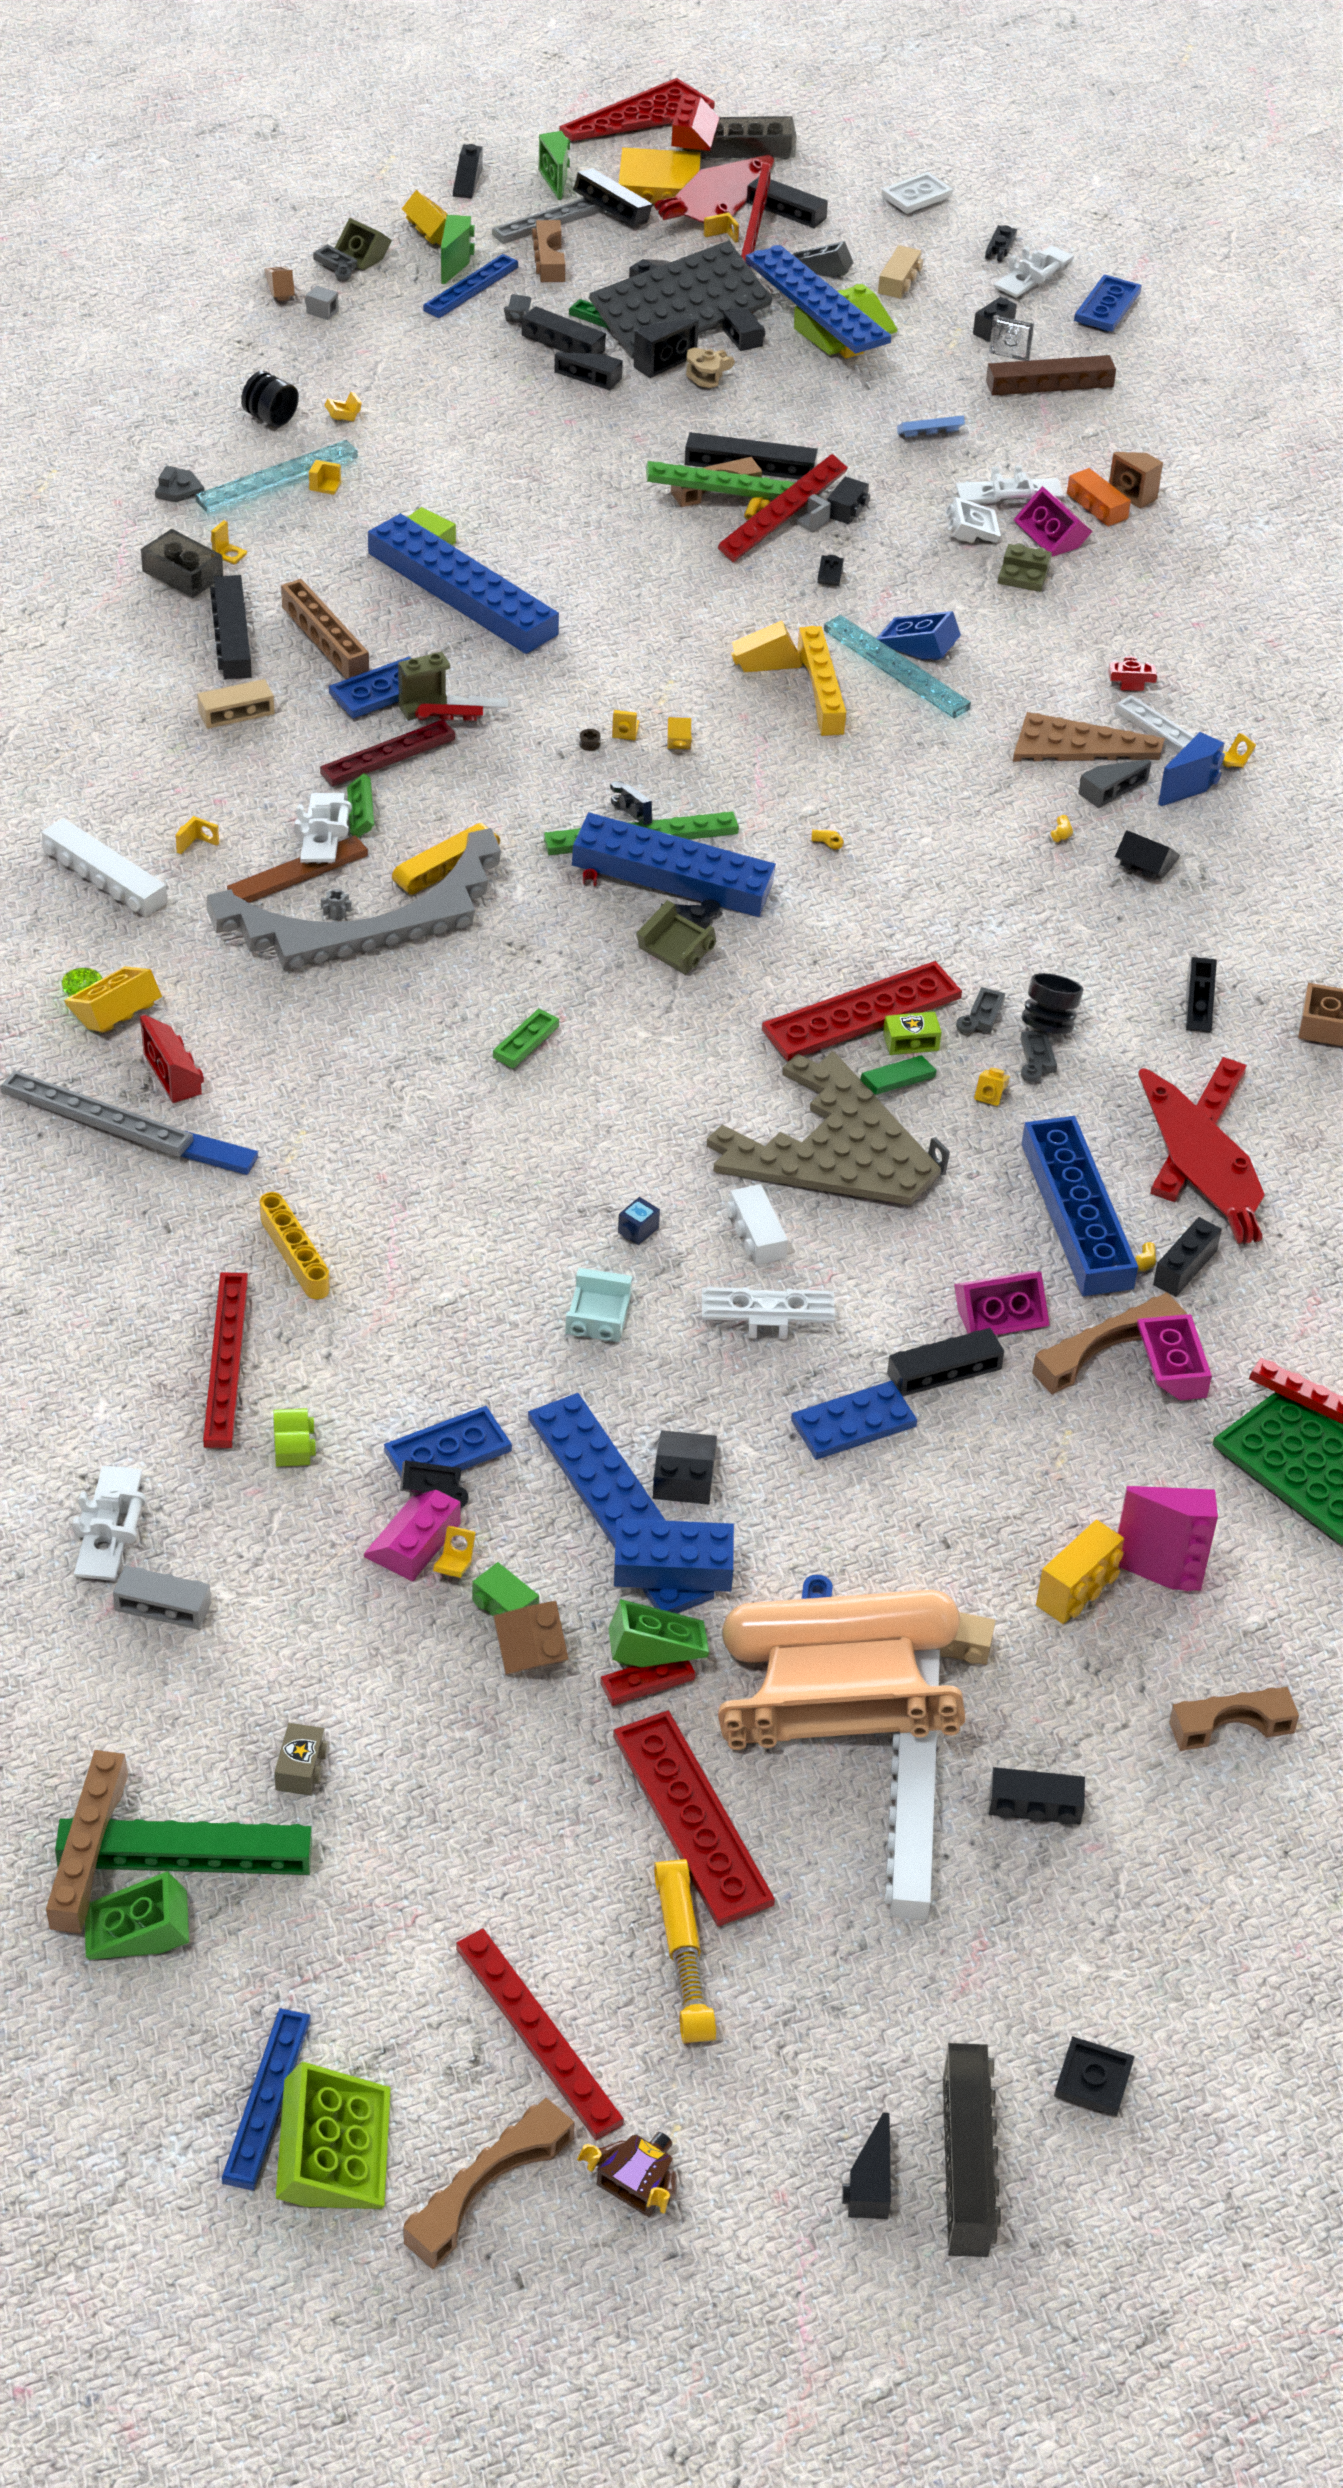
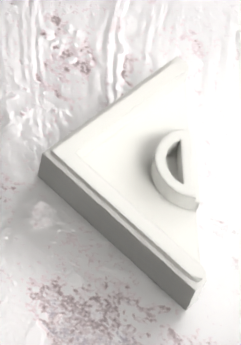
M449 695L447 696V704L483 706V709L508 707V699H487V697L482 696L464 698Z

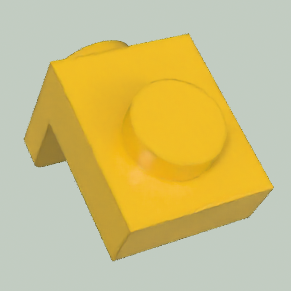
M350 392L346 402L327 398L324 406L333 419H344L354 422L361 410L362 402L354 392Z
M998 1068L984 1070L979 1075L974 1099L998 1106L1002 1092L1009 1084L1010 1076L1005 1075L1004 1071Z

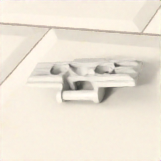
M1027 246L1022 250V260L1019 264L1016 263L1017 257L1015 255L1009 258V271L1011 273L996 282L993 287L1017 298L1037 283H1042L1048 275L1064 268V265L1074 259V256L1054 246H1050L1044 251H1035L1030 256V248Z
M1022 465L1015 466L1014 478L1003 479L1001 473H999V466L991 468V481L956 483L959 498L975 504H997L1000 499L1024 498L1026 502H1029L1042 486L1059 500L1064 499L1058 478L1028 479L1026 473L1022 472Z
M345 793L311 794L308 813L303 811V805L299 804L297 806L298 819L295 820L294 831L297 839H304L300 862L309 864V862H316L317 864H321V862H335L339 837H345L348 834V814L352 811V804L345 800Z
M748 1287L702 1288V1319L748 1321V1338H757L758 1325L778 1326V1338L787 1339L788 1322L835 1323L834 1292L792 1290L787 1288L786 1291L749 1290ZM733 1303L742 1305V1308L736 1307ZM797 1305H802V1306H803V1307L800 1308V1309H793V1308H792V1306H797Z
M102 1466L93 1501L88 1499L86 1492L80 1493L79 1506L82 1514L81 1518L78 1516L74 1517L72 1529L75 1536L83 1538L74 1577L116 1580L124 1544L136 1541L137 1532L135 1529L140 1509L146 1501V1496L138 1492L142 1469ZM127 1513L124 1527L118 1526L120 1514ZM99 1542H108L111 1544V1546L105 1550H99L95 1548L96 1544H98Z

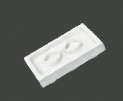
M929 172L883 188L881 196L907 214L952 197L953 189Z

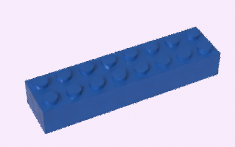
M588 812L573 844L571 866L582 869H594L600 874L702 902L709 899L715 900L720 904V907L760 917L773 885L776 863Z
M1076 1116L1025 1122L1021 1145L1081 1295L1089 1296L1134 1289L1138 1272L1137 1262Z

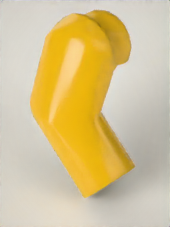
M1060 815L1056 820L1058 824L1057 829L1052 830L1050 833L1055 842H1060L1062 839L1066 840L1073 834L1068 816Z
M1146 1242L1142 1245V1254L1137 1255L1135 1258L1138 1272H1144L1155 1267L1156 1248L1154 1243Z

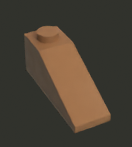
M285 266L264 268L271 295L277 297L278 301L290 300V296L295 295L292 269Z

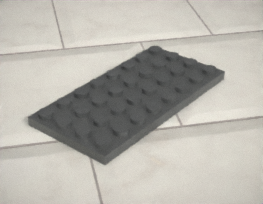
M730 240L596 290L589 295V300L631 359L634 358L635 331L651 323L696 318L699 320V333L723 324L724 311L747 307L750 312H754L772 303L771 296Z

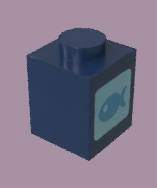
M638 1197L619 1213L618 1233L625 1239L640 1245L659 1228L660 1209L643 1198Z

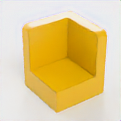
M315 460L309 470V490L334 495L341 484V465Z

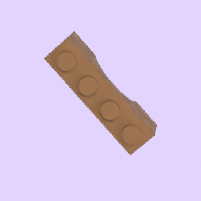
M536 220V228H532L536 274H540V282H565L564 253L555 251L561 249L562 231L560 220Z
M752 457L703 467L707 470L725 471L741 475L746 474L762 478V470ZM671 485V494L681 507L701 503L703 494L707 492V490Z
M1271 1687L1262 1691L1240 1692L1236 1695L1213 1696L1204 1700L1182 1701L1178 1704H1173L1169 1724L1179 1751L1209 1747L1211 1734L1219 1726L1227 1723L1250 1725L1260 1731L1266 1738L1295 1733L1299 1714L1288 1687Z

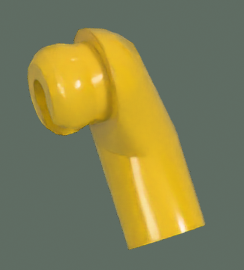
M763 497L752 498L749 501L744 517L749 520L768 505L770 501L764 500Z
M812 829L811 841L824 842L833 850L842 848L844 840L836 831Z

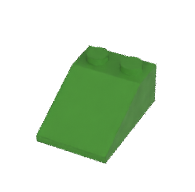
M562 131L539 134L538 170L558 200L563 198L567 170L570 167L568 157L570 141Z
M447 215L441 245V284H446L470 263L471 255L475 254V243L471 242V237L475 236V225L471 224V216Z
M622 1599L619 1600L608 1628L612 1660L625 1666L646 1667L708 1657L709 1648L703 1620Z
M168 1871L94 1900L89 1904L85 1919L86 1958L89 1960L161 1954L189 1943L187 1890Z

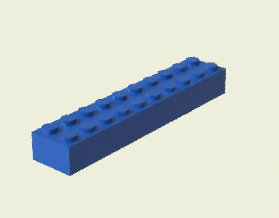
M400 513L368 531V554L523 653L527 654L559 635V612Z

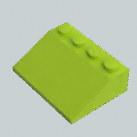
M856 284L851 288L838 291L889 334L897 332L898 328L876 294L864 284ZM795 306L794 329L829 355L845 349V345L800 307Z
M302 2061L284 2079L275 2199L304 2207L382 2209L385 2205L391 2087Z

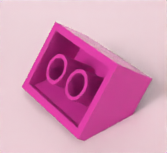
M1043 486L1014 518V521L1042 548L1052 552V557L1078 549L1093 532L1067 506Z
M1027 1271L954 1284L958 1312L968 1334L991 1328L995 1335L1050 1326L1041 1271Z
M1185 1314L1137 1319V1325L1156 1384L1179 1400L1207 1398L1212 1375L1192 1315Z
M438 1490L412 1496L365 1551L364 1557L413 1582L444 1545L447 1527L453 1526L458 1528L461 1524V1502Z

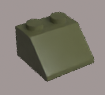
M349 218L335 249L357 259V268L364 271L384 258L392 240L383 233Z

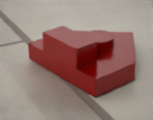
M1131 655L1125 657L1121 663L1115 661L1109 664L1108 673L1110 681H1120L1121 690L1144 691L1145 682H1157L1155 666L1148 662L1143 665L1137 661V658Z

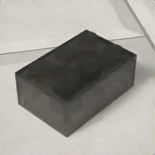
M170 529L141 548L142 571L191 598H194L213 585L214 576H223V559L221 554L174 529Z

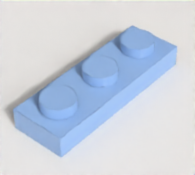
M964 415L902 422L897 426L898 435L905 434V437L918 436L919 432L933 435L937 434L938 430L945 429L946 433L956 432L965 424Z

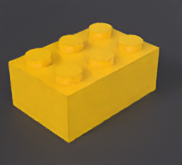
M1096 1519L1042 1568L1036 1606L1063 1625L1071 1617L1076 1618L1089 1600L1094 1601L1101 1593L1102 1588L1107 1583L1112 1584L1119 1576V1562L1124 1554L1122 1551L1124 1537Z

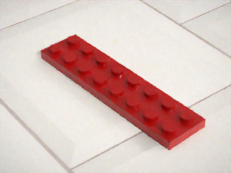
M935 960L762 1022V1031L788 1062L797 1054L804 1056L884 1027L885 1016L923 1013L961 999L962 990Z
M667 1710L613 1729V1737L680 1860H687L689 1876L716 1926H722L774 1906L775 1898L670 1711Z

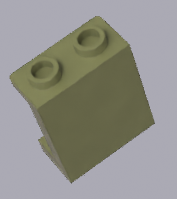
M442 651L398 662L399 708L407 721L417 719L415 710L421 704H447L446 670L450 669V663Z
M669 900L636 933L640 949L684 975L692 968H695L699 964L700 959L707 952L711 951L717 942L714 927L709 925L706 929H703L677 914L675 904Z

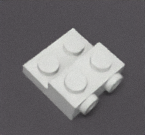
M957 497L952 504L948 505L945 516L950 518L948 530L952 531L953 537L973 543L976 537L984 541L997 543L1000 538L995 510Z

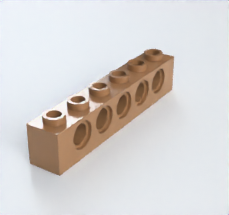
M301 578L281 585L282 608L346 679L369 671V652Z

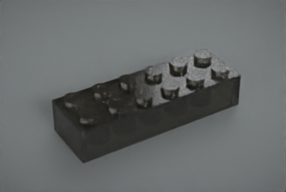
M792 116L719 117L718 127L710 151L677 147V151L701 152V159L729 160L731 158L746 160L764 155H770L773 158L789 159L795 158L797 135Z
M948 2043L942 2088L948 2256L989 2257L991 2244L997 2243V2228H1000L1001 2209L996 2206V2197H999V2176H995V2167L998 2165V2146H993V2137H996L997 2118L992 2116V2107H995L996 2100L995 2087H991V2078L994 2077V2058H988V2044Z

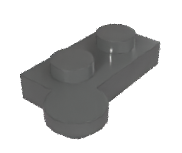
M328 244L313 252V260L334 270L335 277L338 279H349L351 277V270L357 268V259Z
M981 987L971 1009L970 1016L965 1015L957 1019V1029L962 1033H972L976 1029L991 1033L1005 1001L1006 993Z
M1041 1030L1021 1032L1020 1040L1028 1063L1021 1069L1022 1078L1026 1081L1034 1082L1041 1078V1074L1056 1073L1057 1063L1047 1032Z

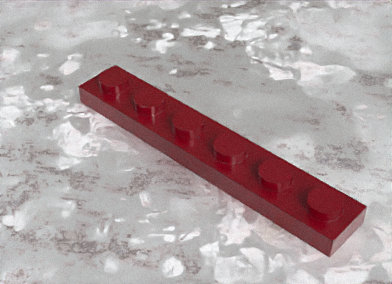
M442 719L320 766V774L334 787L360 777L363 773L373 772L455 740V731Z

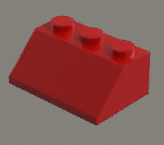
M691 94L681 95L672 124L671 146L711 150L719 123V116L701 97H695Z
M147 1015L140 1016L143 1054L171 1102L176 1103L201 1095V1083H204L203 1073L200 1068L195 1067L190 1051L186 1052L181 1036H176L172 1027Z

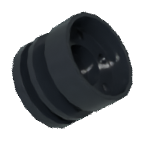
M267 371L254 373L245 384L241 395V404L244 411L274 427H281L288 423L296 412L299 402V393L295 386L277 378L275 375H271Z
M1050 973L1034 974L1031 977L1028 995L1031 998L1025 1001V1009L1021 1016L1022 1021L1044 1032L1054 1034L1071 1033L1075 1025L1074 1020L1077 1017L1074 1008L1080 1006L1084 991L1083 986L1072 979Z

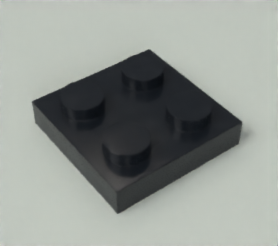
M1072 2036L1054 2097L1117 2117L1135 2056Z

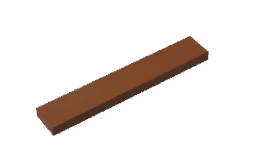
M355 835L338 842L335 862H321V864L309 862V864L300 862L301 857L230 884L227 886V890L232 889L235 896L249 903L368 856V849Z

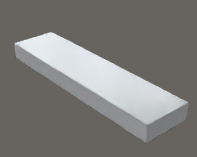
M1132 695L1115 704L1114 711L1149 734L1165 738L1164 744L1178 753L1195 737Z

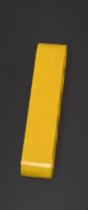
M477 823L399 864L392 873V880L410 895L416 894L437 883L451 872L466 849L468 833L488 829V827L483 823ZM494 833L495 838H496V840H497V842H498V845H499V844H500V837H499L496 833Z
M277 1192L263 1194L259 1200L262 1225L305 1294L311 1299L325 1298L330 1291L328 1267L283 1196Z

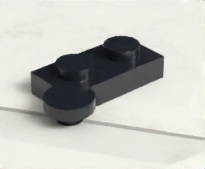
M711 899L703 901L701 905L675 904L677 914L703 929L710 925V917L720 912V904Z
M407 1460L403 1462L400 1491L422 1494L438 1490L460 1501L461 1508L468 1503L469 1499L467 1491L459 1486L461 1468Z

